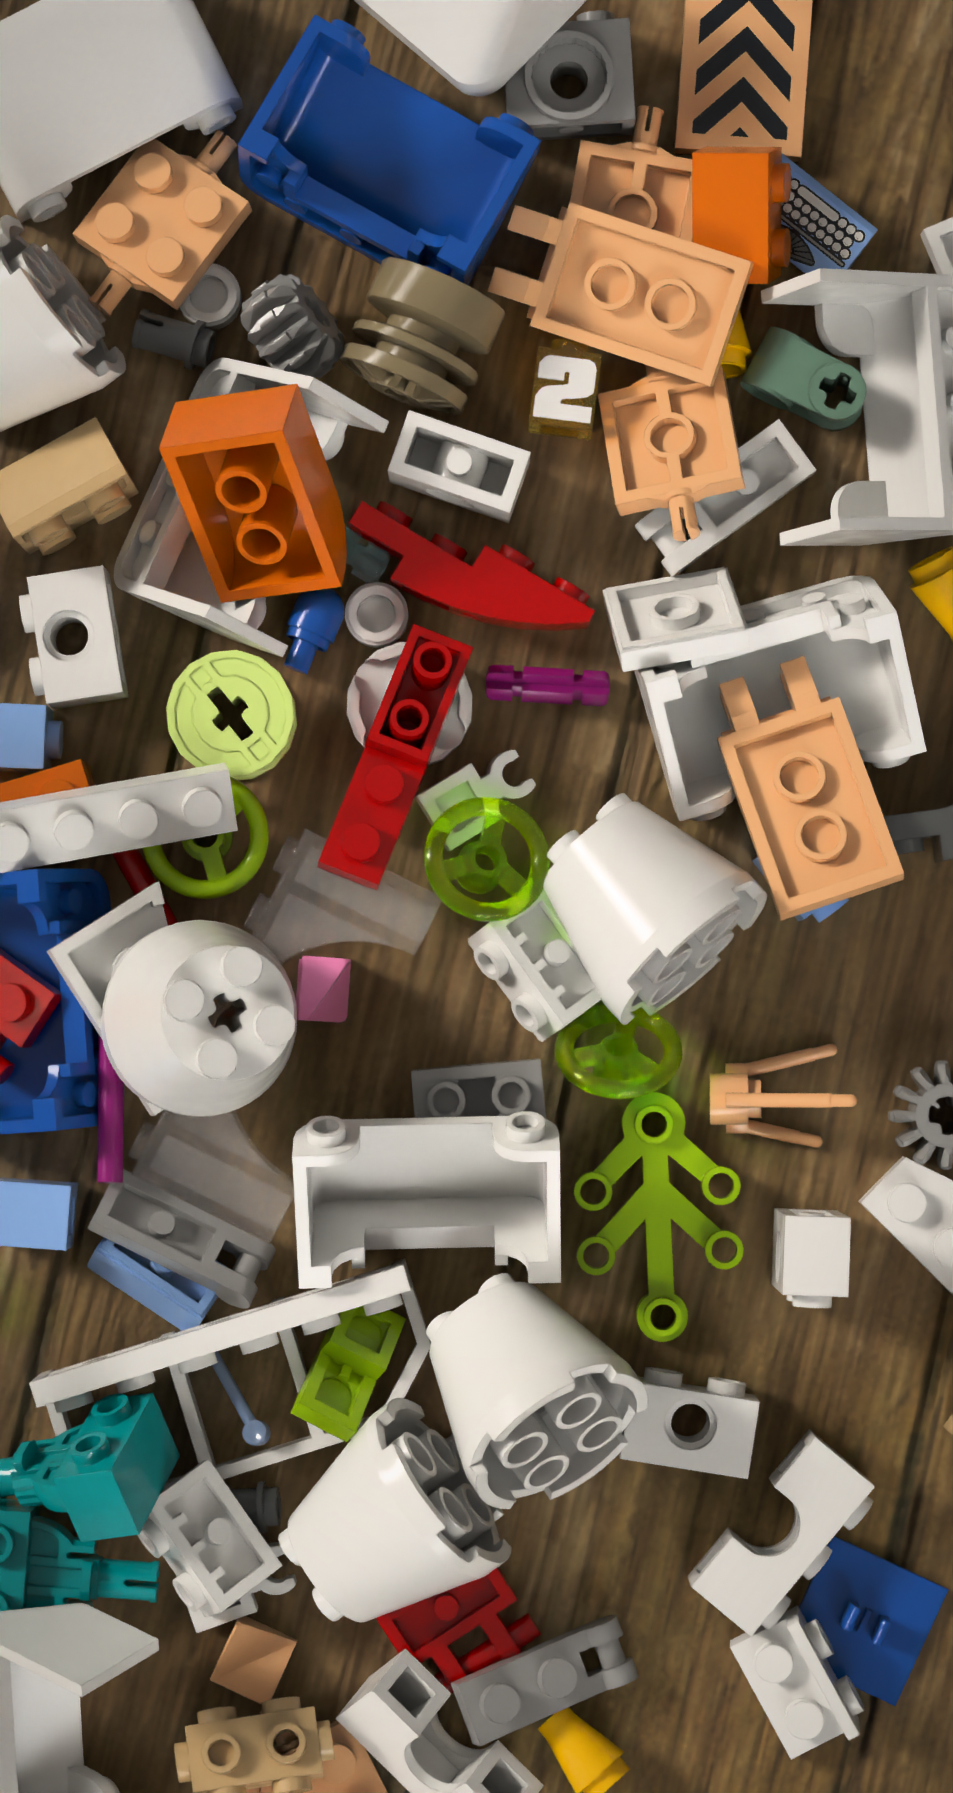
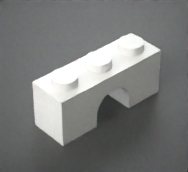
M810 1429L769 1477L773 1486L793 1503L795 1517L789 1534L775 1545L759 1547L745 1542L727 1527L687 1576L694 1590L749 1636H752L760 1625L768 1630L777 1623L791 1603V1599L786 1596L788 1591L801 1576L810 1580L821 1570L832 1554V1549L827 1544L842 1526L848 1530L853 1529L863 1519L873 1504V1500L868 1497L875 1487L872 1482Z
M406 1648L370 1675L335 1718L410 1793H539L544 1786L499 1740L484 1749H472L455 1741L444 1730L437 1714L451 1693Z

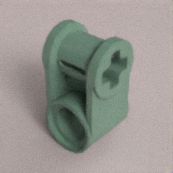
M773 326L768 328L739 383L746 392L773 407L787 410L829 431H841L852 426L860 417L867 393L865 380L861 373L853 366L816 349L812 344L796 334ZM837 385L847 389L845 398L847 402L841 401L836 409L827 407L825 405L827 396L825 392L832 393Z

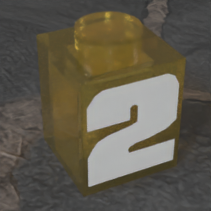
M567 339L552 340L551 348L538 346L528 433L582 440L591 439L602 354L589 353L590 346Z

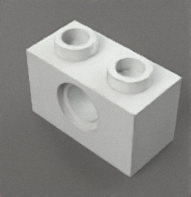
M409 410L388 468V477L390 483L509 523L530 464L531 452Z
M101 565L27 577L29 594L20 595L19 604L25 633L35 632L39 657L29 658L30 677L35 696L45 695L46 704L53 709L129 698L110 573ZM69 623H81L86 626L88 631L86 646L75 655H63L59 653L56 647V637L59 630Z
M774 1208L771 1284L782 1295H787L786 1300L792 1301V1306L831 1308L832 1297H849L851 1218L838 1210Z
M645 1367L644 1377L638 1378L646 1388L648 1406L646 1410L635 1413L629 1425L624 1429L623 1437L629 1443L618 1454L619 1458L748 1479L760 1402L755 1395L745 1393L746 1383L725 1378L708 1377L707 1387L683 1384V1373ZM685 1404L698 1405L706 1412V1423L703 1429L693 1436L679 1435L671 1427V1419L674 1412Z

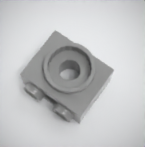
M596 10L577 15V21H566L504 85L505 113L511 114L527 123L534 131L533 136L540 140L633 135L636 117L629 18H615L613 12ZM572 75L582 81L585 91L576 98L566 99L556 95L551 88V84L559 76Z
M539 1058L411 1070L415 1118L510 1116L516 1112L531 1111L542 1115L546 1119L541 1059Z

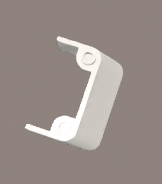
M587 0L354 1L458 90L470 96L480 97L490 95L504 86Z
M819 268L761 290V301L763 304L814 306L816 330L820 341L827 350L837 356L860 358L861 375L865 380L867 392L863 408L869 481H856L839 488L831 502V519L779 533L780 546H862L953 535V275Z
M224 357L216 359L205 368L189 400L298 384L325 460L333 458L341 449L347 425L384 433L389 423L388 420L314 377ZM162 458L114 566V582L116 586L145 602L230 640L283 657L288 645L257 630L266 615V597L221 603Z
M84 1603L0 1611V1793H120L111 1779L84 1765L80 1696H85L159 1651L158 1638Z

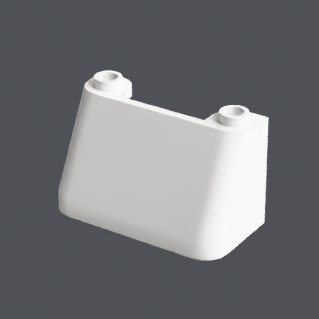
M40 0L0 21V186L20 223L30 218L34 222H42L59 214L67 207L65 198L72 191V181L183 124L187 130L200 129L203 135H209L231 124L236 119L234 112L244 108L242 99L193 0Z
M857 575L837 578L742 605L741 609L749 630L751 647L749 650L634 670L673 807L679 821L687 819L695 821L714 819L722 815L726 811V806L735 798V792L717 738L721 737V732L731 729L720 699L719 684L743 676L759 720L790 710L791 707L780 679V674H782L780 664L802 656L806 659L819 698L823 699L830 696L831 699L840 697L863 761L872 763L876 768H892L905 763L912 755L927 751L897 611L876 581L868 576Z
M521 1111L510 1116L340 1119L335 1116H319L313 1118L296 1131L293 1138L292 1163L299 1289L332 1288V1274L334 1269L340 1264L352 1260V1269L365 1268V1251L382 1249L494 1247L495 1265H508V1256L518 1259L527 1268L528 1284L561 1283L559 1131L555 1124L545 1119L542 1115L531 1111Z

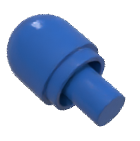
M333 589L302 592L298 596L286 624L288 627L286 636L293 640L284 666L307 675L317 650L327 652L329 645L334 644L344 619L345 610L341 597Z

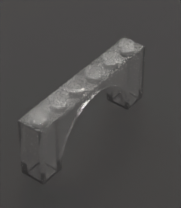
M305 828L300 840L291 836L287 838L273 866V870L282 874L271 897L263 893L259 894L244 924L245 928L253 931L252 936L270 949L281 965L311 949L344 942L381 944L416 956L444 898L387 869L378 891L317 868L327 839ZM218 1001L216 1011L208 1016L213 1027L220 1014L227 1008L234 1006L232 1001L226 1003ZM163 1110L156 1126L148 1122L143 1124L128 1155L138 1160L131 1175L268 1244L273 1241L294 1199L293 1178L275 1166L259 1150L245 1130L236 1110L212 1116H186Z

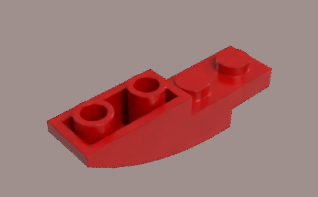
M361 501L349 521L351 532L400 560L390 577L392 586L422 602L452 614L492 625L544 631L587 629L594 617L595 610L585 605L590 598L586 592L560 577L556 578L553 585L531 572L535 566L531 559L503 544L498 552L485 545L473 566H470L463 562L467 555L463 548L437 533L434 534L431 541H428L408 529L413 522L408 515L384 501H380L376 509Z
M413 624L368 734L361 758L319 858L317 868L378 891L473 650L472 646Z

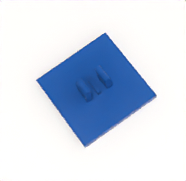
M834 1536L827 1544L832 1549V1554L821 1570L811 1578L800 1602L799 1609L807 1623L817 1619L824 1629L834 1651V1654L826 1659L837 1679L847 1675L855 1688L896 1706L949 1589Z

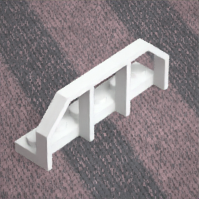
M404 1258L393 1262L392 1265L332 1283V1288H316L287 1298L283 1296L271 1300L270 1303L176 1333L172 1331L163 1334L160 1338L55 1371L51 1369L42 1372L29 1385L36 1407L46 1405L55 1436H58L71 1429L66 1411L94 1402L92 1390L116 1383L118 1393L133 1391L155 1383L153 1371L169 1367L198 1463L209 1459L222 1479H226L344 1441L307 1422L311 1434L309 1436L216 1465L188 1376L189 1372L216 1364L218 1362L215 1355L216 1351L240 1345L242 1355L257 1352L279 1344L277 1332H279L299 1394L306 1378L307 1370L293 1327L301 1325L304 1335L317 1333L340 1325L341 1321L338 1314L340 1312L363 1306L366 1316L396 1308L403 1304L400 1296L402 1294L417 1343L385 1403L387 1404L394 1398H405L430 1350L431 1341L426 1334L427 1327ZM369 1417L361 1419L358 1430ZM182 1476L167 1480L163 1490Z

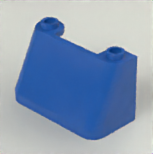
M314 15L238 143L239 176L241 181L267 202L380 265L382 260L388 257L405 259L439 271L469 286L539 152L541 140L533 136L534 131L527 123L511 114L502 113L499 118L485 117L480 125L371 65L369 51L364 46L366 39L354 26L338 19H334L330 23Z
M30 869L0 873V948L61 992L59 1004L31 1048H21L10 1039H7L0 1050L2 1056L15 1064L10 1077L0 1085V1134L59 1131L98 1126V1032L46 952L111 911L109 890L106 882L100 873L93 869Z

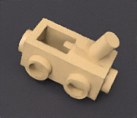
M283 1697L264 1701L261 1703L263 1714L237 1718L236 1708L233 1706L197 1712L198 1724L185 1726L186 1742L174 1743L179 1783L192 1781L193 1793H247V1789L272 1786L273 1793H304L311 1791V1780L324 1778L322 1761L335 1759L330 1721H316L315 1707L301 1708L300 1697ZM284 1732L295 1734L299 1740L297 1751L289 1756L280 1755L274 1749L275 1738Z

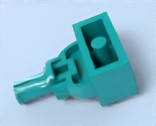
M118 1393L106 1396L95 1402L83 1424L73 1427L52 1439L22 1442L13 1457L0 1458V1497L15 1495L19 1504L23 1507L44 1505L51 1511L68 1513L81 1542L139 1535L180 1457L154 1393L133 1396Z
M0 1499V1611L84 1603L93 1607V1600H97L98 1597L143 1600L156 1603L159 1591L157 1578L160 1576V1561L144 1562L103 1558V1556L94 1554L97 1550L98 1540L81 1542L79 1537H74L63 1525L52 1519L39 1516V1506L23 1507L19 1504L18 1500ZM71 1552H75V1553H88V1554H87V1555H85V1554H73V1553H71Z

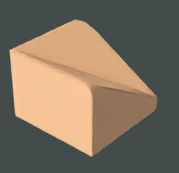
M247 1616L238 1618L209 1680L259 1704L271 1700L298 1640Z

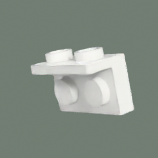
M543 884L468 938V944L474 951V958L480 970L488 978L497 982L510 1000L511 1008L517 1021L526 1030L533 1032L541 1042L564 1028L601 1000L543 888Z
M209 1459L199 1463L161 1492L144 1527L138 1535L146 1549L156 1558L163 1556L177 1577L172 1582L181 1600L194 1612L200 1609L206 1617L223 1612L283 1566Z
M796 1606L786 1611L770 1629L767 1630L760 1625L752 1636L745 1632L730 1640V1648L791 1760L843 1733L848 1740L860 1735L857 1714L865 1711L864 1705L850 1678L846 1675L837 1679L826 1658L833 1655L834 1651L817 1619L807 1623L799 1607Z

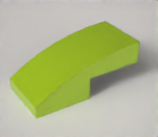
M359 1306L338 1313L341 1324L328 1329L302 1384L291 1414L345 1442H348L358 1430L375 1383L388 1367L406 1318L390 1310L366 1316L363 1306Z

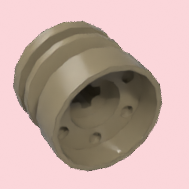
M385 258L382 260L366 298L375 309L388 318V321L384 323L367 319L356 320L352 330L367 345L353 342L347 343L339 359L350 371L367 380L372 388L394 400L419 409L428 408L449 415H462L468 398L466 394L453 384L466 387L475 386L478 374L469 364L458 357L457 353L462 351L479 355L489 354L506 316L504 309L489 297L453 277L405 259Z

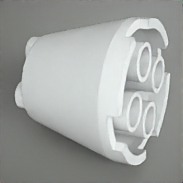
M4 215L0 218V432L99 391L126 370L123 353L116 346L108 350L103 340L105 331L101 325L106 319L99 310L88 301L90 296L78 279L47 244L42 248L36 243L29 245L20 237L19 234L24 231V228L18 219L9 215Z
M620 793L610 799L596 815L597 822L580 835L576 830H572L562 836L551 847L547 857L554 865L543 877V888L604 1005L620 1023L627 1025L635 1017L632 1011L642 1007L649 1016L653 1015L683 994L721 960L717 955L733 939L734 933L731 930L737 924L743 930L752 926L765 906L767 893L749 873L641 803L632 802L625 793Z
M192 920L175 923L146 935L129 948L114 967V972L105 992L100 1029L103 1045L113 1069L124 1084L139 1098L176 1114L212 1116L227 1113L249 1104L262 1095L279 1077L294 1046L297 1032V1005L294 991L285 969L270 949L260 940L246 931L226 923ZM219 999L222 1003L232 1001L234 1006L224 1010L213 1027L208 1016L216 1011L213 1000Z
M501 1273L489 1278L482 1284L478 1294L465 1301L454 1311L438 1315L427 1327L426 1334L431 1341L429 1351L431 1363L465 1475L482 1501L492 1507L510 1509L517 1501L515 1498L525 1497L543 1490L549 1499L552 1500L581 1485L607 1466L627 1446L629 1442L623 1437L624 1429L629 1425L635 1413L647 1409L648 1394L646 1388L632 1367L622 1357L536 1286L527 1282H515L508 1273Z
M394 1398L366 1420L291 1514L288 1520V1528L278 1535L280 1546L285 1555L295 1565L303 1568L315 1586L312 1591L314 1601L320 1611L331 1621L336 1622L345 1616L356 1622H367L482 1578L507 1561L511 1555L512 1547L504 1538L500 1541L495 1521L501 1518L504 1513L500 1508L487 1505L478 1496L465 1475L453 1434L444 1439L438 1432L427 1427L420 1421L425 1416L422 1407L408 1399Z

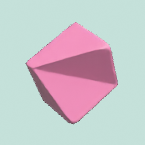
M302 956V959H299L296 991L298 1020L343 1022L346 1020L351 959Z

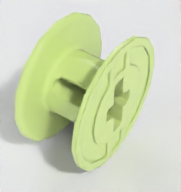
M239 650L211 652L190 663L173 683L166 706L168 732L179 753L195 767L226 763L230 777L238 781L254 779L273 769L289 751L297 728L295 700L281 674L261 657ZM223 692L235 708L241 702L248 706L242 713L243 720L253 731L248 738L241 740L229 725L223 731L218 729L217 724L222 721L223 716L212 702L215 696Z

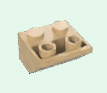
M96 417L0 470V514L12 537L29 555L39 549L43 556L62 549L76 539V535L73 532L74 529L94 518L98 524H104L119 517L132 507L128 499L139 493Z

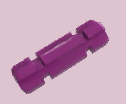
M491 665L486 671L485 693L490 700L512 701V696L521 697V702L572 705V700H581V705L604 706L609 700L610 677L609 673L596 670H584L583 675L574 674V669L523 666V671H514V666Z

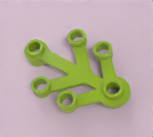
M648 1092L635 1097L626 1106L621 1121L624 1138L593 1172H586L578 1177L574 1184L573 1193L577 1203L582 1208L589 1211L603 1209L612 1198V1185L641 1156L643 1184L596 1235L586 1237L580 1242L576 1257L580 1267L588 1274L602 1275L608 1272L615 1262V1252L645 1220L648 1293L640 1299L637 1305L636 1320L641 1331L648 1338L658 1342H667L680 1336L688 1322L687 1307L681 1297L674 1293L671 1219L704 1248L706 1259L716 1268L730 1269L735 1267L741 1261L744 1252L742 1241L736 1234L729 1230L718 1228L669 1183L668 1155L701 1181L703 1195L716 1205H726L733 1202L739 1195L741 1184L738 1175L733 1170L725 1166L716 1165L684 1135L685 1116L681 1107L674 1099L662 1093ZM650 1112L662 1114L666 1121L663 1133L655 1137L646 1135L642 1130V1120ZM725 1173L732 1180V1190L725 1197H715L709 1191V1181L715 1174ZM589 1179H597L605 1186V1195L599 1202L588 1203L581 1197V1187ZM722 1237L732 1239L735 1244V1253L727 1261H718L712 1255L713 1243ZM593 1243L602 1244L608 1250L606 1262L599 1267L588 1265L583 1258L585 1249ZM658 1305H668L674 1310V1321L666 1328H658L651 1322V1312Z

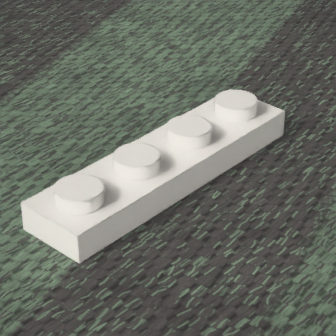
M219 763L0 802V873L238 831L229 769L226 763Z

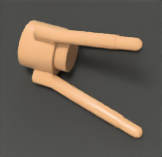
M826 1044L748 1063H725V1073L710 1074V1125H726V1134H752L792 1144L819 1148L822 1146L823 1140L818 1135L749 1120V1118H761V1108L854 1107L857 1104V1098L852 1094L761 1093V1080H748V1077L834 1056L837 1053L836 1045Z

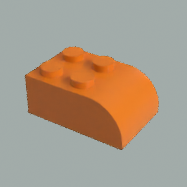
M298 384L175 402L159 450L221 603L342 587L347 561V542L343 511Z

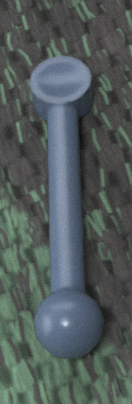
M216 1351L215 1355L218 1362L213 1364L212 1367L245 1424L242 1431L244 1440L253 1446L266 1444L271 1436L269 1425L262 1420H256L219 1351Z

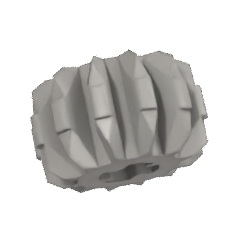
M279 274L270 282L266 280L251 292L252 296L242 303L241 324L249 332L248 341L255 345L259 351V357L265 359L271 368L314 378L317 377L318 379L334 368V363L339 360L345 345L344 335L337 328V319L326 308V302L321 301L316 296L312 286L304 285L299 277L292 274L287 276Z
M937 1060L934 1065V1083H932L928 1074L921 1067H915L910 1071V1074L919 1090L915 1093L901 1085H897L894 1088L893 1094L897 1098L909 1102L908 1111L898 1109L889 1111L888 1120L896 1123L909 1122L910 1127L900 1132L894 1139L898 1146L905 1147L921 1139L914 1151L913 1160L922 1165L925 1164L936 1148L938 1167L943 1170H949L953 1164V1122L947 1121L951 1129L942 1132L940 1124L929 1121L928 1117L930 1107L940 1108L936 1102L939 1098L945 1097L946 1105L953 1107V1080L951 1082L948 1061Z

